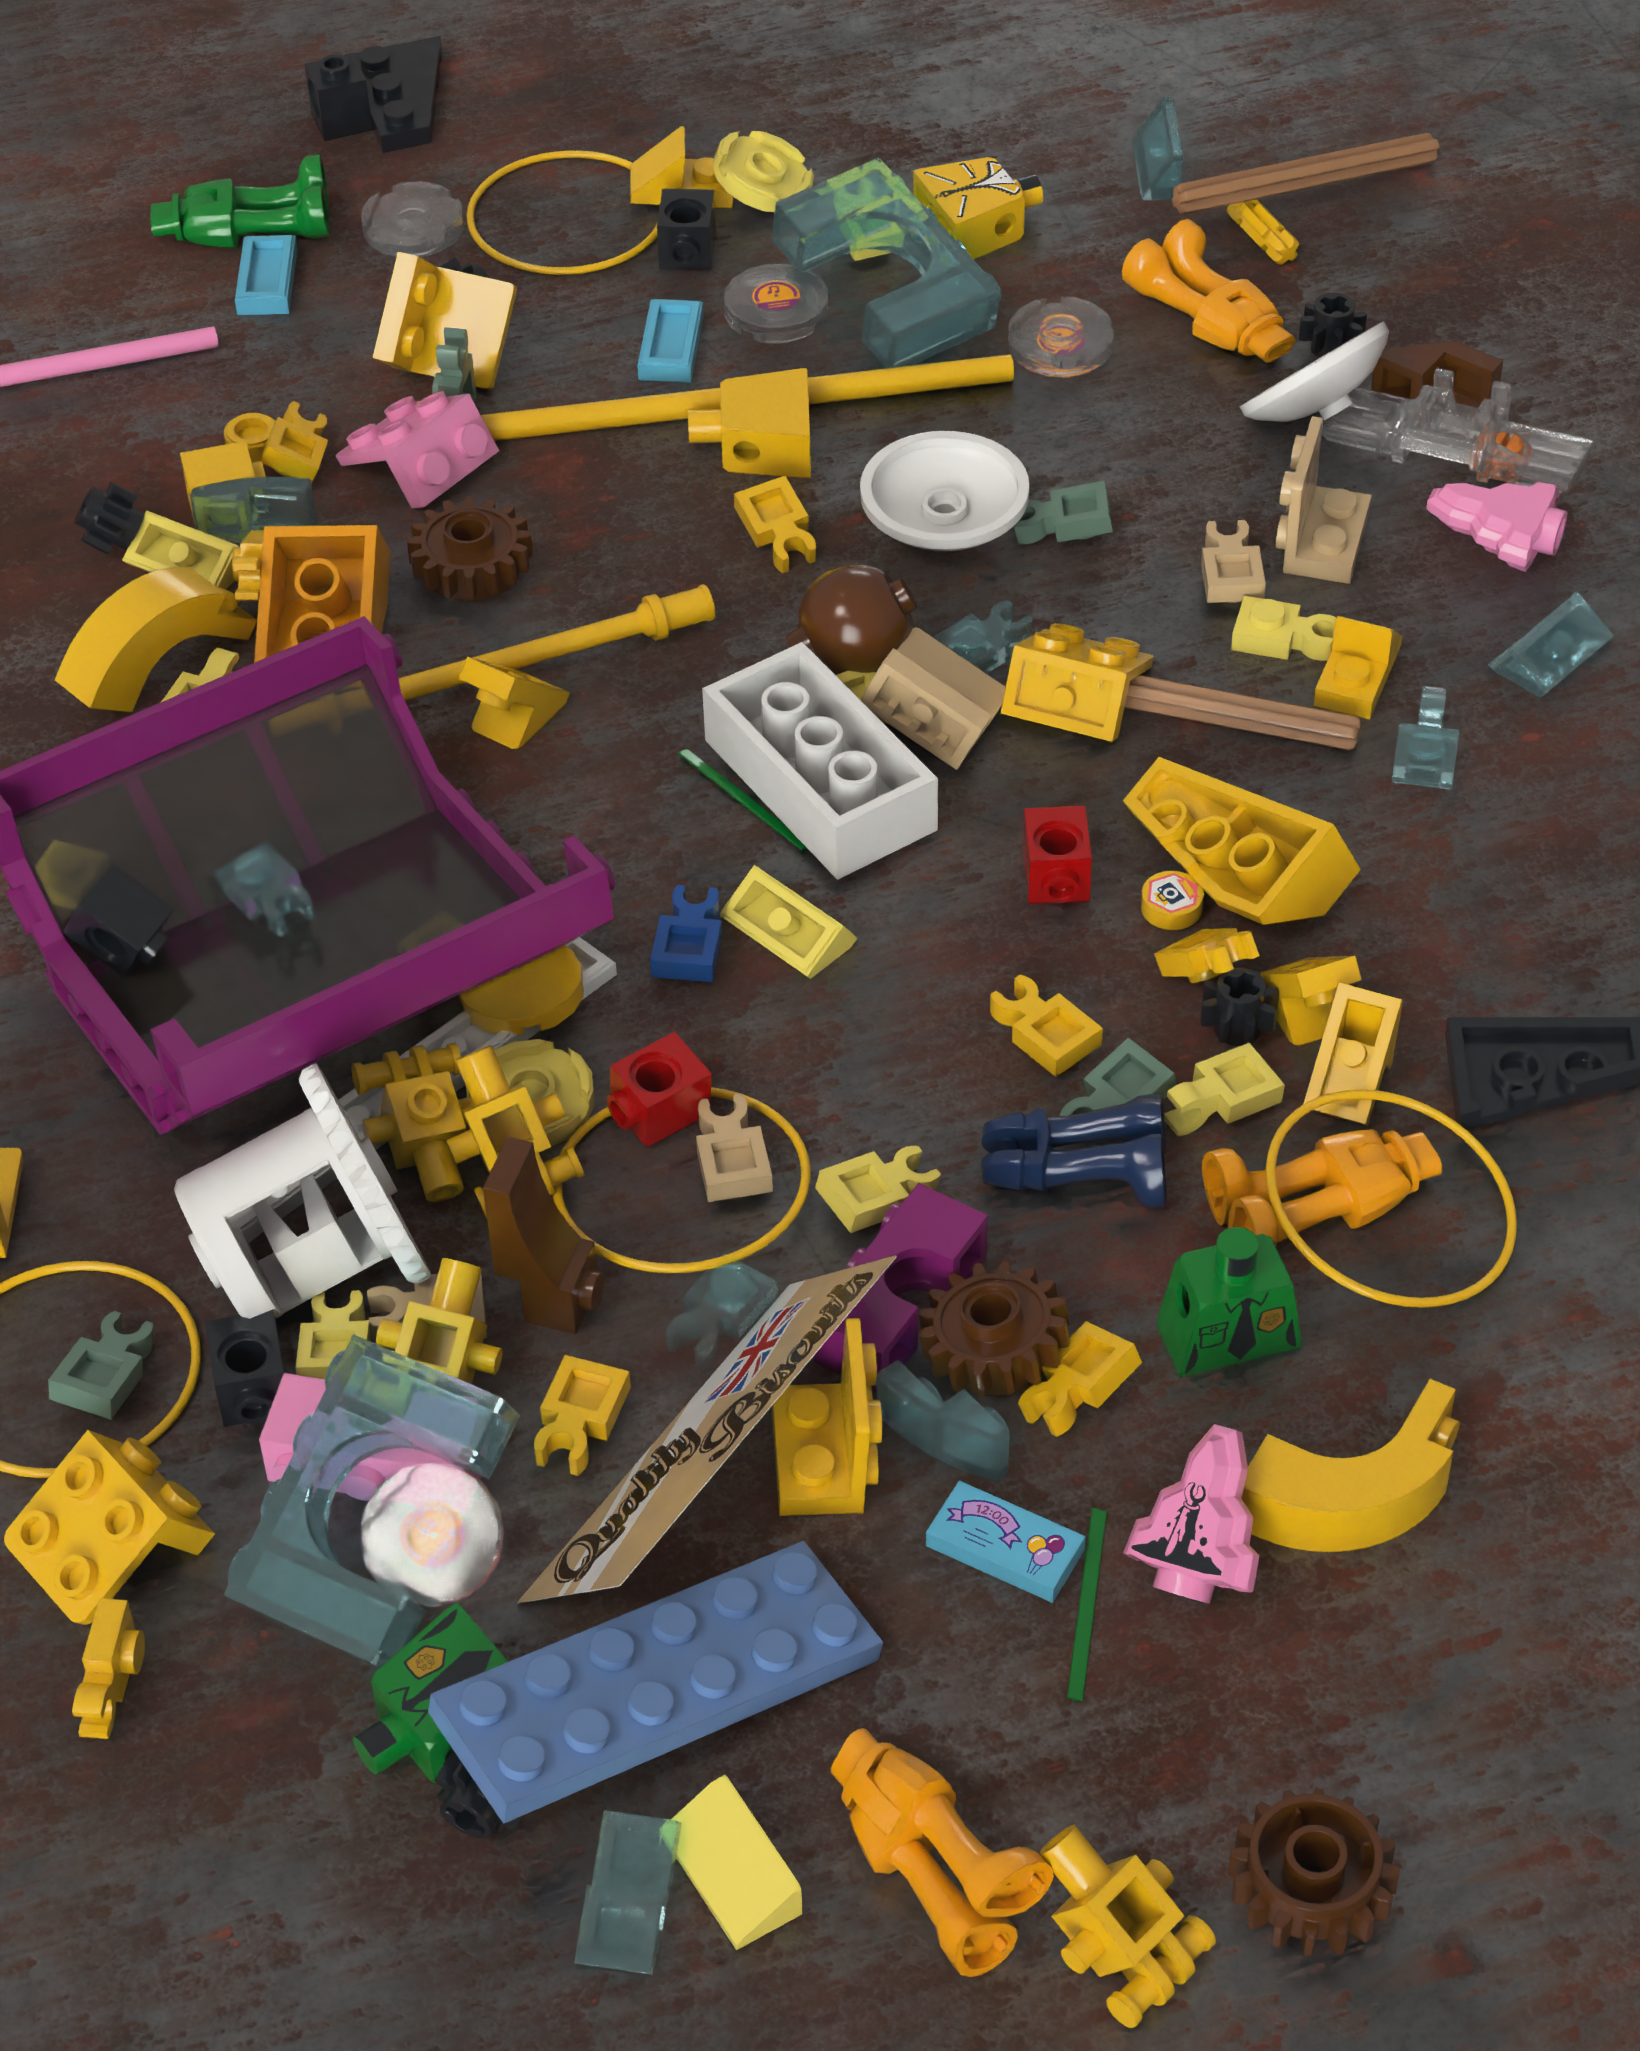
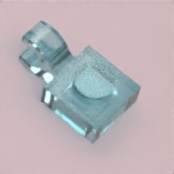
M1423 686L1418 725L1399 724L1392 782L1452 790L1459 730L1442 728L1447 689Z

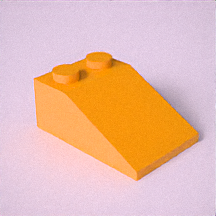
M377 525L264 526L254 663L363 616L382 634L388 606L391 551ZM357 682L337 692H352L363 688L361 683Z

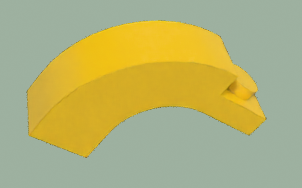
M170 567L156 570L129 582L117 590L92 613L70 644L57 672L55 681L89 708L132 712L152 668L173 646L185 639L199 635L249 640L257 619L238 606L240 601L235 600V594L213 585L191 567Z
M1429 1379L1398 1434L1382 1448L1358 1457L1332 1458L1317 1455L1267 1434L1248 1466L1241 1498L1254 1517L1251 1534L1274 1544L1293 1549L1313 1552H1342L1368 1548L1384 1543L1415 1527L1438 1505L1447 1490L1453 1450L1451 1448L1460 1426V1421L1451 1418L1456 1389Z

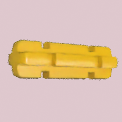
M1258 200L1233 204L1227 207L1228 215L1239 224L1276 264L1283 265L1288 260L1294 261L1298 256L1296 252L1299 246L1298 240Z

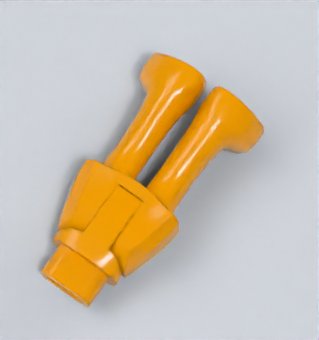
M1181 220L1174 225L1166 235L1162 247L1148 238L1138 242L1128 253L1122 267V279L1139 294L1155 298L1189 314L1194 319L1192 335L1222 349L1234 351L1238 348V353L1244 356L1257 355L1266 363L1287 354L1293 348L1296 341L1295 337L1284 329L1283 318L1261 290L1248 279L1232 281L1209 268L1203 261L1206 249V236L1203 229L1192 220Z
M1374 1129L1359 1130L1323 1137L1318 1142H1315V1150L1276 1166V1183L1280 1200L1307 1189L1321 1187L1320 1191L1282 1203L1285 1213L1297 1233L1324 1220L1342 1216L1351 1229H1356L1384 1215L1397 1206L1408 1194L1416 1192L1421 1180L1441 1175L1442 1163L1437 1152L1422 1132L1401 1137L1396 1131L1391 1130L1384 1132L1380 1137ZM1220 1148L1204 1154L1202 1178L1205 1193L1216 1222L1220 1226L1228 1225V1228H1246L1255 1235H1267L1271 1237L1275 1246L1278 1242L1287 1239L1288 1236L1281 1227L1272 1205H1270L1271 1202L1266 1184V1169L1248 1171L1242 1158L1233 1149Z
M861 1728L854 1731L846 1739L831 1766V1773L843 1786L841 1800L849 1810H852L849 1814L851 1825L867 1861L875 1873L890 1874L899 1870L908 1880L936 1928L940 1947L960 1975L975 1977L991 1971L1007 1958L1014 1949L1018 1938L1016 1927L1007 1917L1024 1912L1041 1900L1053 1881V1868L1038 1852L1027 1847L1018 1846L999 1852H992L974 1836L954 1808L956 1793L940 1773L916 1756L897 1748L891 1743H878L867 1729ZM934 1846L962 1884L966 1895L952 1882L929 1851Z

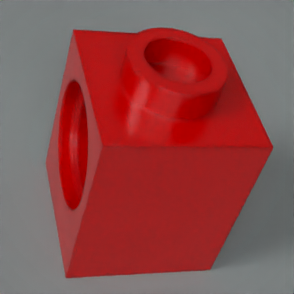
M1085 806L1024 808L1023 858L1028 904L1090 901L1092 855Z
M674 1031L610 1065V1095L607 1096L609 1112L620 1128L623 1130L630 1128L647 1148L699 1120L698 1104L701 1099H708L711 1108L712 1073Z

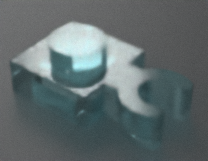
M1006 600L994 605L990 611V617L986 620L981 621L971 613L934 635L933 638L987 674L1010 659V647H1014V645L1032 636L1033 618L1027 615L1017 622H1011L1013 603Z
M267 842L242 854L234 861L214 872L220 890L250 920L265 913L271 930L279 936H285L289 933L284 920L286 914L298 911L302 912L309 920L316 917L310 895L302 887L298 872Z
M722 1252L718 1257L723 1256V1255H726V1254H725L724 1252ZM740 1261L706 1270L683 1296L685 1313L675 1317L667 1326V1350L674 1353L685 1340L698 1339L700 1342L694 1348L695 1365L700 1368L708 1366L718 1354V1339L723 1333L740 1342L778 1298V1281Z

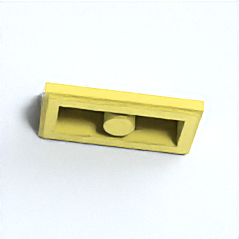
M146 510L140 528L129 545L122 561L150 573L170 567H191L213 585L227 589L235 581L232 560L234 548L239 546Z
M756 865L752 867L720 912V916L810 979L849 950L858 939L841 923Z
M726 1775L711 1782L660 1829L663 1839L736 1951L802 1915V1893L797 1879Z

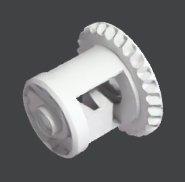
M317 1063L303 1069L299 1077V1083L311 1108L203 1167L201 1166L178 1178L175 1184L174 1192L193 1232L188 1235L190 1243L214 1286L217 1289L221 1286L223 1287L241 1317L250 1319L274 1310L275 1319H277L292 1308L393 1256L408 1282L419 1284L432 1277L414 1238L391 1197L398 1190L370 1139L368 1138L361 1142ZM328 1164L332 1166L354 1207V1210L339 1218L335 1215L312 1175L313 1172ZM300 1180L309 1231L297 1237L264 1199L270 1195L274 1198L284 1196L289 1190V1185ZM250 1206L253 1207L274 1252L259 1261L240 1227L232 1228L228 1220L229 1217Z

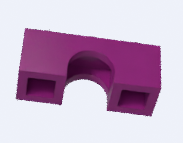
M920 1183L916 1185L902 1204L896 1202L889 1208L881 1223L879 1234L867 1249L864 1247L857 1249L846 1267L848 1269L897 1256L846 1317L860 1318L862 1343L875 1344L877 1378L876 1385L871 1386V1388L881 1395L884 1394L918 1349V1306L897 1296L913 1290L930 1292L931 1289H940L948 1292L950 1290L949 1274L954 1272L965 1280L973 1276V1265L976 1263L982 1264L987 1258L988 1215ZM845 1319L813 1356L814 1362L840 1375L842 1373Z

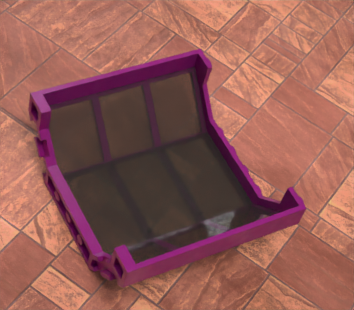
M365 616L0 771V869L10 887L5 893L26 936L33 935L47 967L44 974L55 996L160 1135L563 947L614 919L610 891L615 889V879L609 864L602 855H593L574 835L563 840L568 877L555 884L549 883L544 885L535 875L532 865L525 854L521 851L515 853L505 843L496 823L491 819L485 821L476 812L467 792L462 788L456 790L438 771L401 694L397 668L402 666L399 648L391 635L388 633L382 635ZM113 863L174 908L173 913L162 929L171 936L169 941L149 966L138 960L124 978L63 933L77 905Z

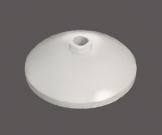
M1383 321L1245 402L1239 406L1245 417L1254 420L1288 422L1307 417L1319 411L1322 418L1326 420L1352 405L1353 403L1348 393L1362 384L1373 372L1387 344L1389 329Z
M931 431L901 438L877 452L867 463L862 473L860 498L863 510L870 521L882 532L899 542L925 550L957 551L990 542L1006 533L1021 519L1029 501V478L1022 462L1010 450L993 440L966 432Z

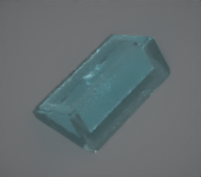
M1170 96L1161 99L1133 138L1132 144L1139 190L1143 200L1172 199L1173 188L1177 184L1182 183L1183 153L1174 100H1171Z
M1577 591L1488 665L1499 675L1541 698L1614 637V635Z

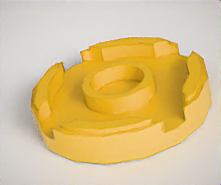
M563 946L460 994L459 1000L463 1005V1010H466L468 1015H470L471 1023L486 1032L497 1034L502 1030L513 1032V1034L518 1036L525 1035L524 1028L540 1025L541 1031L557 1026L572 1015L583 999L582 966L574 952L570 948Z

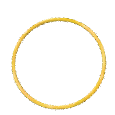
M593 151L548 152L520 159L506 165L490 175L475 190L468 204L466 215L469 232L483 251L505 265L539 274L572 275L606 269L638 255L658 237L656 224L653 231L631 250L602 262L574 267H547L520 262L499 253L483 240L476 229L474 221L477 202L490 185L516 169L553 159L585 158L614 163L630 170L632 162L617 156Z
M711 1087V1097L734 1101L733 1094H739L734 1091ZM742 1094L747 1101L748 1107L766 1115L784 1130L791 1139L799 1156L801 1166L799 1191L792 1206L782 1220L771 1231L748 1246L730 1254L698 1262L656 1263L637 1260L610 1251L594 1241L595 1254L608 1261L635 1270L654 1273H690L719 1268L756 1253L779 1237L794 1221L804 1205L811 1179L810 1161L805 1144L798 1132L781 1114L768 1105ZM608 1107L602 1109L582 1124L569 1138L560 1155L566 1153L565 1149L571 1146L574 1149L578 1142L592 1128L610 1117L611 1114ZM562 1183L553 1186L555 1194H553L554 1203L566 1221L581 1239L593 1241L570 1217L563 1199Z
M1360 1089L1332 1092L1310 1100L1293 1111L1277 1129L1271 1141L1266 1161V1184L1275 1215L1288 1238L1305 1258L1340 1285L1365 1297L1387 1304L1418 1308L1439 1307L1466 1300L1480 1293L1495 1281L1508 1264L1514 1249L1517 1233L1516 1209L1509 1185L1501 1169L1485 1147L1468 1130L1439 1110L1415 1099L1385 1091ZM1350 1099H1369L1395 1103L1437 1120L1461 1137L1478 1154L1492 1173L1500 1189L1506 1210L1507 1231L1504 1247L1499 1259L1493 1268L1475 1284L1461 1291L1438 1297L1419 1298L1389 1294L1360 1284L1343 1275L1321 1259L1304 1242L1289 1221L1282 1206L1276 1183V1161L1280 1145L1291 1127L1301 1117L1314 1109L1333 1102Z
M71 1261L45 1265L28 1270L0 1283V1294L15 1286L46 1275L71 1271H100L137 1280L161 1294L173 1305L186 1326L191 1346V1364L185 1387L178 1401L167 1416L152 1431L138 1441L148 1447L178 1419L187 1406L199 1377L201 1343L195 1321L188 1308L169 1287L136 1269L99 1261ZM0 1460L1 1472L23 1477L49 1478L56 1469L26 1467Z

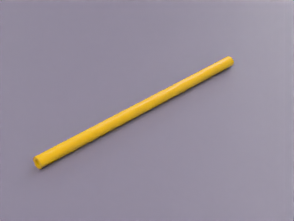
M1011 354L808 377L809 405L1014 381V364ZM720 388L484 414L481 417L494 441L688 419V410L721 409Z

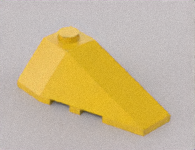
M1161 757L1156 759L1123 800L1129 811L1218 906L1263 925L1324 916L1361 870L1334 824Z

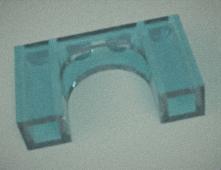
M876 158L776 202L772 241L801 273L846 253L863 249L883 250L899 255L912 263L922 276L916 281L870 301L866 305L862 342L886 368L915 365L995 328L1002 292L995 278L991 274L986 273L973 260L965 246L948 233L938 222L933 211L928 207H924L907 188L904 180L899 175L894 174L880 158Z
M353 1334L346 1350L340 1351L328 1367L325 1377L326 1390L314 1414L307 1416L297 1429L293 1441L294 1454L282 1478L273 1482L267 1490L261 1504L260 1514L262 1518L249 1544L242 1546L238 1550L230 1564L228 1571L229 1585L224 1596L249 1611L379 1669L412 1640L426 1610L404 1595L346 1570L340 1563L332 1548L328 1528L330 1507L339 1485L346 1475L361 1461L378 1452L394 1448L421 1450L490 1479L520 1414L500 1396Z

